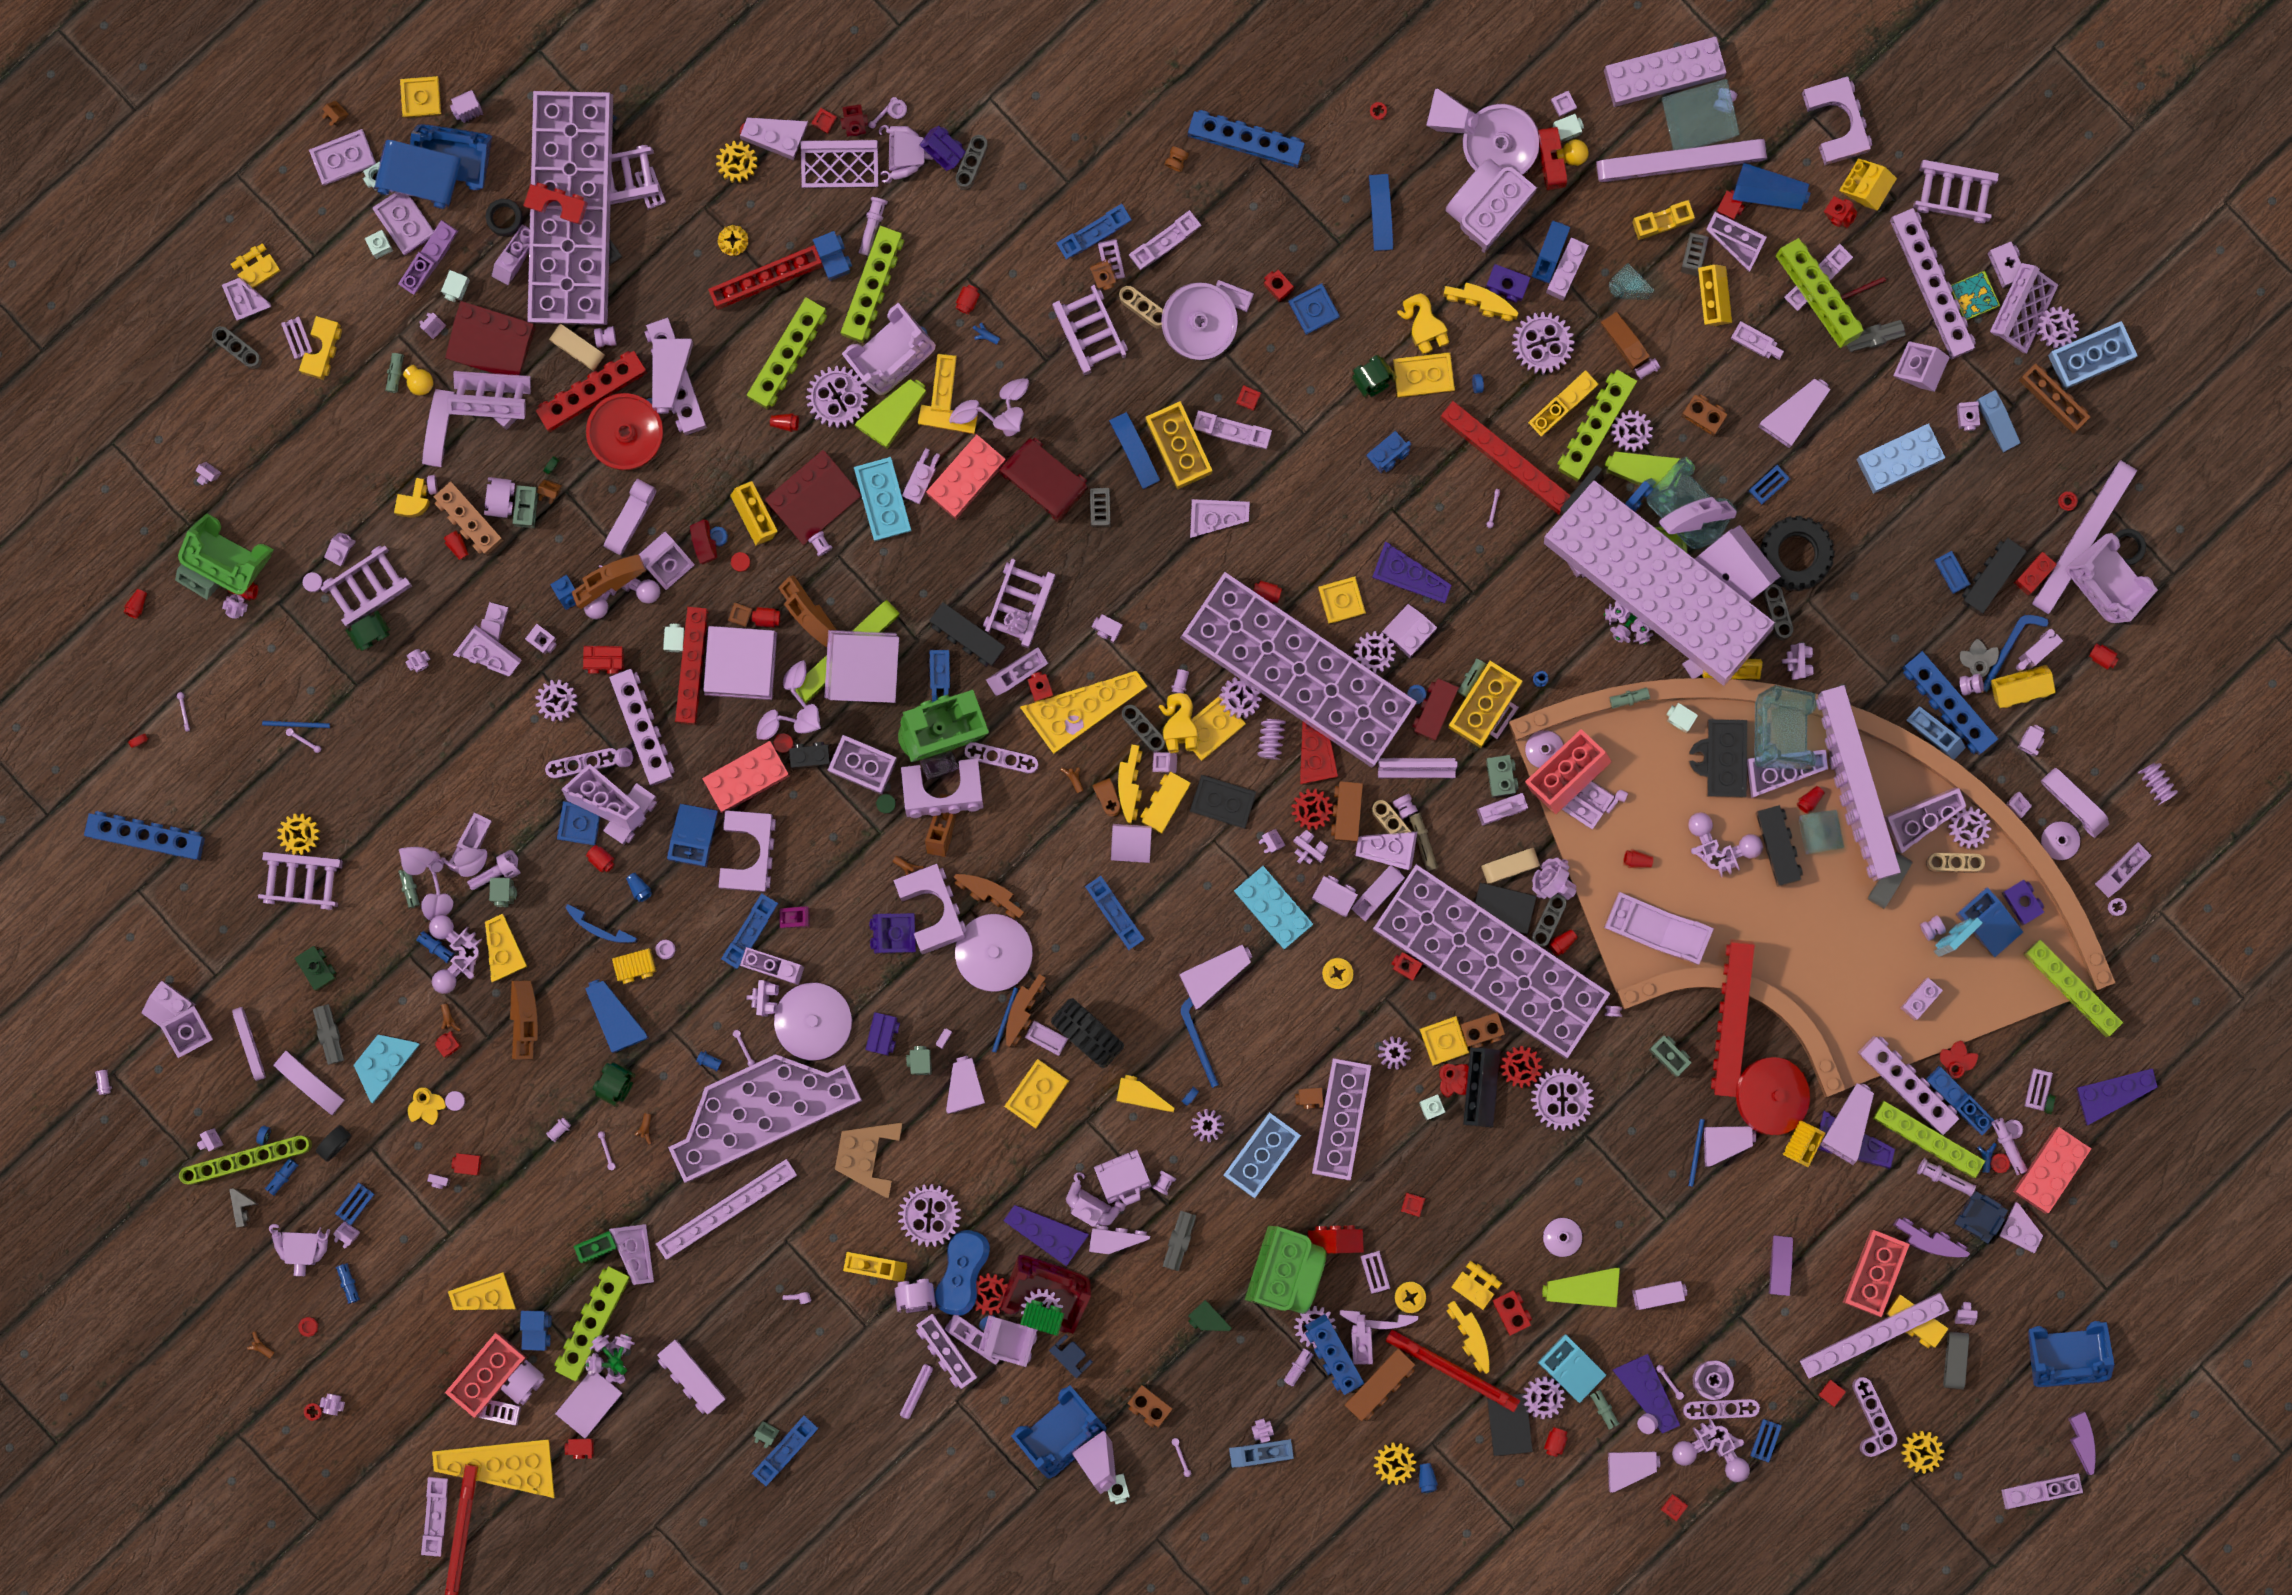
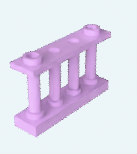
M641 145L637 146L636 150L612 154V162L620 160L622 162L626 188L625 191L620 192L615 190L611 170L610 205L661 194L660 186L652 182L647 156L654 154V150L651 147ZM640 157L645 182L643 187L636 188L633 184L629 163L630 158Z
M1928 160L1921 162L1920 171H1923L1925 174L1921 201H1915L1913 208H1916L1921 213L1932 211L1974 219V222L1982 224L1991 219V214H1986L1985 210L1989 188L1998 181V173ZM1935 174L1943 175L1944 178L1940 205L1928 203L1932 179ZM1954 177L1961 178V181H1963L1959 208L1947 206L1951 182ZM1973 181L1981 182L1980 184L1982 185L1977 212L1966 210L1970 185Z
M1095 285L1091 286L1093 294L1073 303L1061 305L1060 301L1052 304L1084 376L1091 373L1090 367L1094 363L1119 352L1122 358H1125V352L1128 351L1124 340H1119L1101 301L1104 299L1100 288L1096 290ZM1093 301L1097 302L1101 311L1073 323L1072 321L1069 323L1067 318L1069 312ZM1102 318L1105 319L1108 326L1107 329L1083 340H1077L1074 334L1077 332V329ZM1110 335L1113 336L1116 346L1091 357H1085L1082 350L1086 346Z
M454 371V389H457V393L448 394V414L525 419V399H522V395L531 394L530 376ZM465 390H477L475 396L464 395ZM484 391L496 392L495 397L483 396ZM503 393H515L514 398H502Z
M386 546L376 547L371 551L372 554L335 579L329 578L323 582L324 586L321 587V590L324 593L331 592L345 613V618L341 619V621L347 628L412 587L407 578H399L387 560L385 554L389 550ZM377 559L393 581V586L387 590L386 588L383 589L368 566ZM360 570L364 572L377 592V597L372 600L366 598L353 578V575ZM345 580L361 603V607L355 611L350 609L336 587Z
M1011 559V562H1007L1003 571L1006 574L991 616L986 617L983 627L986 628L985 632L987 634H990L991 628L1018 637L1022 641L1021 645L1029 648L1052 588L1055 574L1048 572L1046 576L1043 575L1042 577L1014 567L1016 561ZM1011 574L1039 584L1042 587L1040 594L1036 593L1034 595L1009 586L1008 582ZM1006 592L1033 602L1035 605L1034 611L1028 613L1001 603L1004 593ZM998 610L1005 613L1017 610L1026 614L1025 619L1029 623L1027 630L1022 633L1019 632L1018 635L1006 631L1007 626L1005 624L994 621Z
M263 852L262 860L268 861L267 865H269L266 895L258 894V898L262 899L263 903L275 904V901L313 904L321 905L320 909L332 910V906L338 907V903L332 902L331 897L334 872H336L337 868L342 869V860ZM279 863H287L286 867H288L285 897L274 896L276 869ZM298 864L306 865L307 869L304 899L293 898L295 873ZM318 866L325 867V871H327L323 901L312 900L315 870H317Z

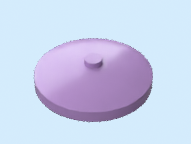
M1494 104L1477 112L1478 124L1475 133H1464L1463 136L1464 153L1471 167L1476 171L1485 160L1492 159L1502 169L1512 167L1521 175L1524 174L1535 162L1540 148L1538 128L1533 119L1524 110L1510 104Z
M1207 283L1185 285L1176 290L1164 306L1161 321L1163 334L1171 348L1186 358L1196 360L1213 358L1227 349L1237 330L1235 306L1230 297L1214 285Z
M988 914L974 919L965 926L967 932H964L965 938L956 943L955 959L960 973L971 985L984 991L997 992L1015 986L1025 977L1032 962L1033 951L1027 932L1017 921L1004 915Z
M806 983L791 989L779 1002L774 1018L775 1031L783 1047L794 1056L805 1060H822L834 1055L845 1045L852 1028V1015L846 1000L835 989L820 983Z

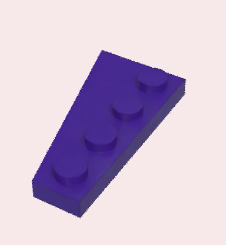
M1385 541L1372 578L1445 604L1451 584Z
M2148 1069L2076 1088L2086 1126L2157 1088L2153 1069Z
M1823 1111L1819 1130L1827 1134L1835 1117ZM1864 1134L1857 1161L1890 1169L1895 1149L1874 1137ZM1820 1145L1817 1149L1819 1151L1833 1154L1832 1152L1828 1151Z
M1014 1205L1003 1220L1065 1266L1068 1265L1089 1235Z
M1648 1354L1612 1369L1643 1410L1657 1419V1428L1661 1433L1680 1426Z

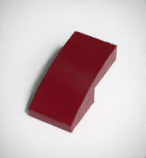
M703 519L690 525L693 546L700 564L703 565L716 559V541L710 537L709 521Z

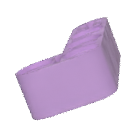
M636 479L630 490V497L606 538L603 547L620 556L623 554L657 490L655 487L640 479Z
M2054 768L2041 780L2043 786L2082 822L2084 829L2092 837L2095 838L2109 825L2106 814L2057 768Z
M1864 1377L1856 1378L1852 1387L1874 1433L1873 1436L1861 1442L1860 1451L1865 1456L1872 1457L1893 1448L1897 1443V1436L1871 1381ZM1860 1381L1862 1383L1867 1384L1864 1387L1866 1393L1871 1392V1395H1866L1863 1398L1861 1397V1395H1865V1393L1862 1389H1858V1386H1860ZM1869 1398L1875 1401L1873 1409L1866 1407V1401ZM1877 1416H1881L1884 1420L1881 1427H1877L1874 1424ZM1885 1434H1890L1892 1437V1442L1889 1445L1883 1443L1882 1439ZM1868 1442L1874 1444V1451L1872 1453L1865 1451V1445Z

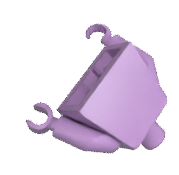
M882 125L879 128L880 135H883L882 130L886 128L887 133H890L889 170L892 173L887 171L881 172L882 176L888 174V179L883 180V183H890L892 178L897 180L908 177L918 171L919 167L924 164V159H933L919 145L924 138L919 137L908 126H891L889 128L887 125Z
M1080 1172L1074 1175L1075 1182L1072 1183L1066 1197V1202L1071 1207V1214L1092 1227L1110 1225L1120 1213L1119 1211L1125 1210L1126 1205L1121 1203L1119 1199L1115 1201L1114 1207H1111L1082 1190L1081 1181L1078 1180L1077 1175H1080L1083 1179L1085 1176Z
M272 1224L269 1227L274 1247L281 1260L285 1261V1264H294V1276H305L306 1265H315L327 1251L330 1229H327L326 1234L321 1232L320 1227L317 1234L282 1232L281 1235L278 1230L272 1229L279 1228V1225Z

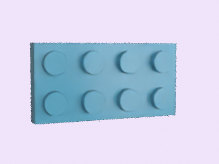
M891 457L854 467L874 542L911 532Z
M1264 866L1234 890L1236 895L1283 949H1286L1313 925Z

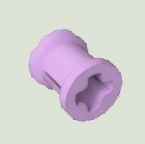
M823 531L815 534L808 540L817 550L818 557L833 548L825 540Z
M1160 1171L1161 1176L1152 1188L1167 1196V1191L1176 1178Z

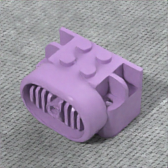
M1487 159L1451 199L1446 207V212L1460 223L1461 230L1469 236L1470 240L1475 241L1481 246V251L1485 253L1534 196L1537 187L1514 168L1505 167L1502 169L1492 159Z

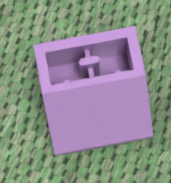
M1330 875L1328 878L1324 876L1312 900L1346 918L1358 896L1355 893L1356 890L1348 885H1345V887L1339 885V880Z

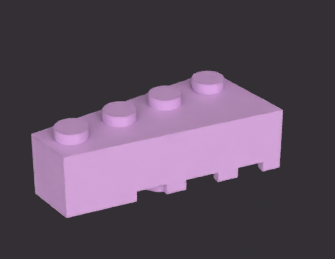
M1826 750L1747 759L1751 798L1827 770Z
M591 764L587 765L562 788L567 801L629 831L635 829L645 819L641 808Z
M1955 787L1884 816L1897 851L1899 853L1905 852L1910 846L1920 841L1925 835L1965 808L1966 804L1960 789Z

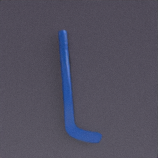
M2025 615L2018 620L2001 650L1996 664L1993 665L1983 683L1984 692H1988L1992 684L1991 680L1995 679L2023 627L2026 624L2047 627L2048 619L2034 615Z
M1189 997L1181 1007V1015L1210 1085L1213 1088L1219 1084L1189 1014V1010L1193 1006Z

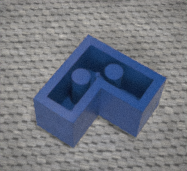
M833 231L813 239L829 281L851 273L849 267H852L849 257H844L842 250L845 247L840 235L836 236Z
M521 1311L522 1350L546 1351L547 1347H550L551 1335H548V1327L552 1325V1316L549 1315V1311Z

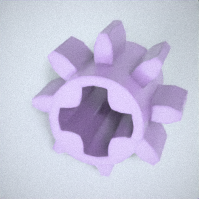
M234 594L230 597L227 596L223 602L222 609L226 610L225 614L228 617L239 618L246 612L248 604L244 603L245 599L242 596Z
M1017 610L1009 612L1004 619V624L1007 626L1006 631L1016 635L1019 632H1024L1028 626V621L1025 619L1026 614Z
M416 649L407 655L409 660L405 663L409 670L412 671L414 669L418 673L429 666L427 661L430 658L425 651L421 652L420 649Z
M327 1393L326 1398H321L320 1407L324 1408L323 1413L337 1416L338 1411H343L345 1402L341 1401L342 1396Z
M1264 1418L1255 1421L1256 1425L1252 1426L1255 1441L1261 1440V1443L1270 1441V1436L1274 1435L1270 1421L1265 1422Z

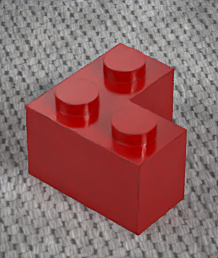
M1355 1225L1343 1226L1342 1230L1341 1226H1330V1230H1327V1226L1316 1227L1315 1231H1308V1238L1311 1240V1243L1323 1247L1326 1250V1254L1364 1252L1363 1229H1355Z

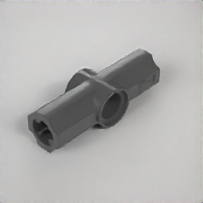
M1901 320L1885 325L1878 324L1864 329L1858 339L1847 344L1849 352H1853L1867 347L1874 348L1885 344L1887 341L1902 338L1905 336L1903 323Z
M330 1005L314 1008L313 1012L318 1027L317 1035L320 1044L323 1045L328 1065L344 1061L340 1045V1033L337 1025L334 1023Z
M1180 1211L1175 1229L1172 1231L1168 1243L1169 1248L1163 1262V1267L1179 1271L1184 1252L1187 1251L1191 1239L1190 1234L1196 1220V1215Z

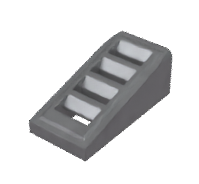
M1690 233L1681 269L1682 273L1699 276L1698 268L1702 267L1709 237ZM1692 241H1694V242H1699V243H1703V246L1696 245V244H1691V243H1692ZM1690 249L1701 251V253L1690 251ZM1688 256H1689V257L1698 258L1699 261H1698V260H1694V259H1689Z
M1109 488L1090 489L1091 527H1110ZM1094 494H1106V497L1094 498ZM1106 501V505H1094V502ZM1095 509H1106V512H1095ZM1095 516H1106V519L1095 520Z

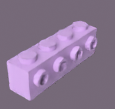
M931 1314L917 1324L919 1329L916 1332L922 1340L926 1338L930 1344L927 1346L933 1356L937 1354L940 1358L939 1365L944 1372L949 1371L952 1376L949 1379L956 1388L959 1386L962 1389L978 1378L934 1314Z
M674 1340L657 1355L660 1358L657 1360L664 1369L668 1367L672 1372L671 1378L677 1384L681 1383L684 1386L683 1392L689 1399L692 1397L697 1402L695 1406L702 1414L704 1412L707 1415L710 1414L726 1400V1397L677 1340Z

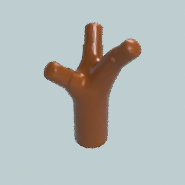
M1061 768L1060 771L1064 772L1073 783L1076 793L1083 791L1079 780L1080 768H1076L1075 773L1073 769L1068 771Z
M895 856L892 861L901 867L906 875L910 874L909 871L914 872L915 870L924 869L923 866L910 864L898 856Z
M448 1003L442 1004L443 1024L441 1028L445 1029L446 1025L448 1028L452 1026L459 1032L461 1028L454 1022Z
M644 1113L642 1125L635 1135L641 1134V1138L645 1136L648 1145H651L649 1125L652 1115Z
M254 1331L252 1334L255 1342H252L253 1346H248L247 1350L259 1351L270 1359L274 1352L259 1340L256 1331Z

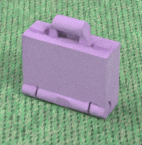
M2049 629L2040 636V640L2018 658L2021 662L2017 664L2016 669L2022 671L2025 668L2028 670L2033 668L2063 640L2055 634L2054 630Z
M1523 793L1476 810L1481 824L1484 826L1503 817H1509L1526 811L1528 806Z
M1137 1150L1102 1163V1166L1100 1164L1094 1167L1108 1204L1121 1199L1127 1206L1141 1199L1140 1191L1151 1187Z

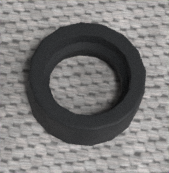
M502 198L495 200L486 210L485 218L487 225L498 236H511L522 225V211L510 199ZM504 206L511 208L515 213V222L512 226L505 229L499 228L493 221L494 212Z
M2123 529L2114 534L2118 539L2124 536L2132 537L2138 544V552L2134 557L2129 559L2123 558L2128 566L2136 564L2143 558L2146 552V542L2140 532L2134 529Z
M339 1125L319 1144L316 1153L328 1162L343 1149L352 1135L342 1125Z

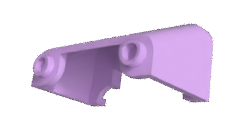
M899 303L890 308L887 314L890 323L863 347L860 344H851L842 353L862 381L878 395H884L894 388L935 350L936 346Z
M2112 533L2105 534L2067 566L2066 572L2105 620L2110 623L2130 622L2155 594L2157 588L2149 577H2137L2116 551L2120 548L2119 539Z

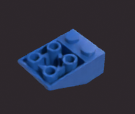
M680 804L667 859L669 861L707 868L718 811Z
M1988 887L1983 889L1956 913L1962 922L1969 918L1972 920L1978 918L1982 922L1973 934L1994 958L2023 933L2004 905Z

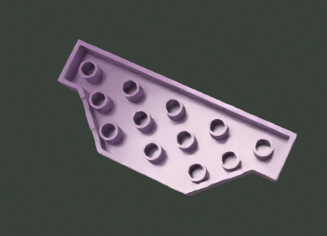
M1845 686L1822 691L1818 695V699H1816L1818 710L1823 712L1821 720L1824 729H1826L1827 738H1825V743L1830 753L1828 762L1831 770L1834 769L1836 774L1834 782L1836 788H1840L1842 794L1839 796L1842 807L1845 806L1847 814H1845L1846 822L1848 825H1851L1855 842L1859 843L1862 857L1868 862L1869 866L1866 867L1869 878L1873 879V882L1900 873V868Z
M775 1054L705 1087L686 1139L668 1148L684 1183H688L861 1102L862 1099L846 1065L825 1073Z

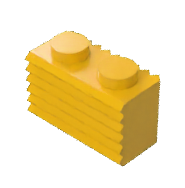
M651 949L612 958L617 980L619 982L623 981V984L634 982V978L639 976L642 979L652 977L653 973L657 972Z
M1799 1121L1783 1155L1809 1167L1826 1133L1803 1121Z

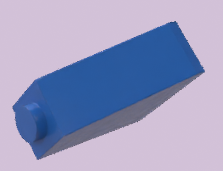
M1552 221L1531 277L1550 283L1570 227L1563 223Z

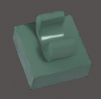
M762 1421L754 1434V1437H756L755 1443L760 1439L765 1442L764 1448H767L773 1443L780 1430Z

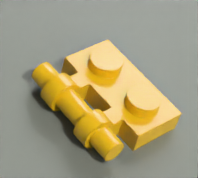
M263 243L257 247H252L251 251L243 256H238L236 261L231 263L234 270L240 266L244 271L237 275L253 289L281 271L270 254L264 258L260 254L267 250ZM256 257L258 261L248 267L246 263Z
M1469 1261L1466 1267L1472 1272L1469 1276L1461 1272L1451 1288L1484 1310L1494 1295L1488 1290L1489 1287L1492 1285L1498 1289L1502 1283L1496 1279L1495 1275H1490L1484 1271L1481 1265H1476ZM1476 1275L1486 1281L1483 1286L1474 1280Z

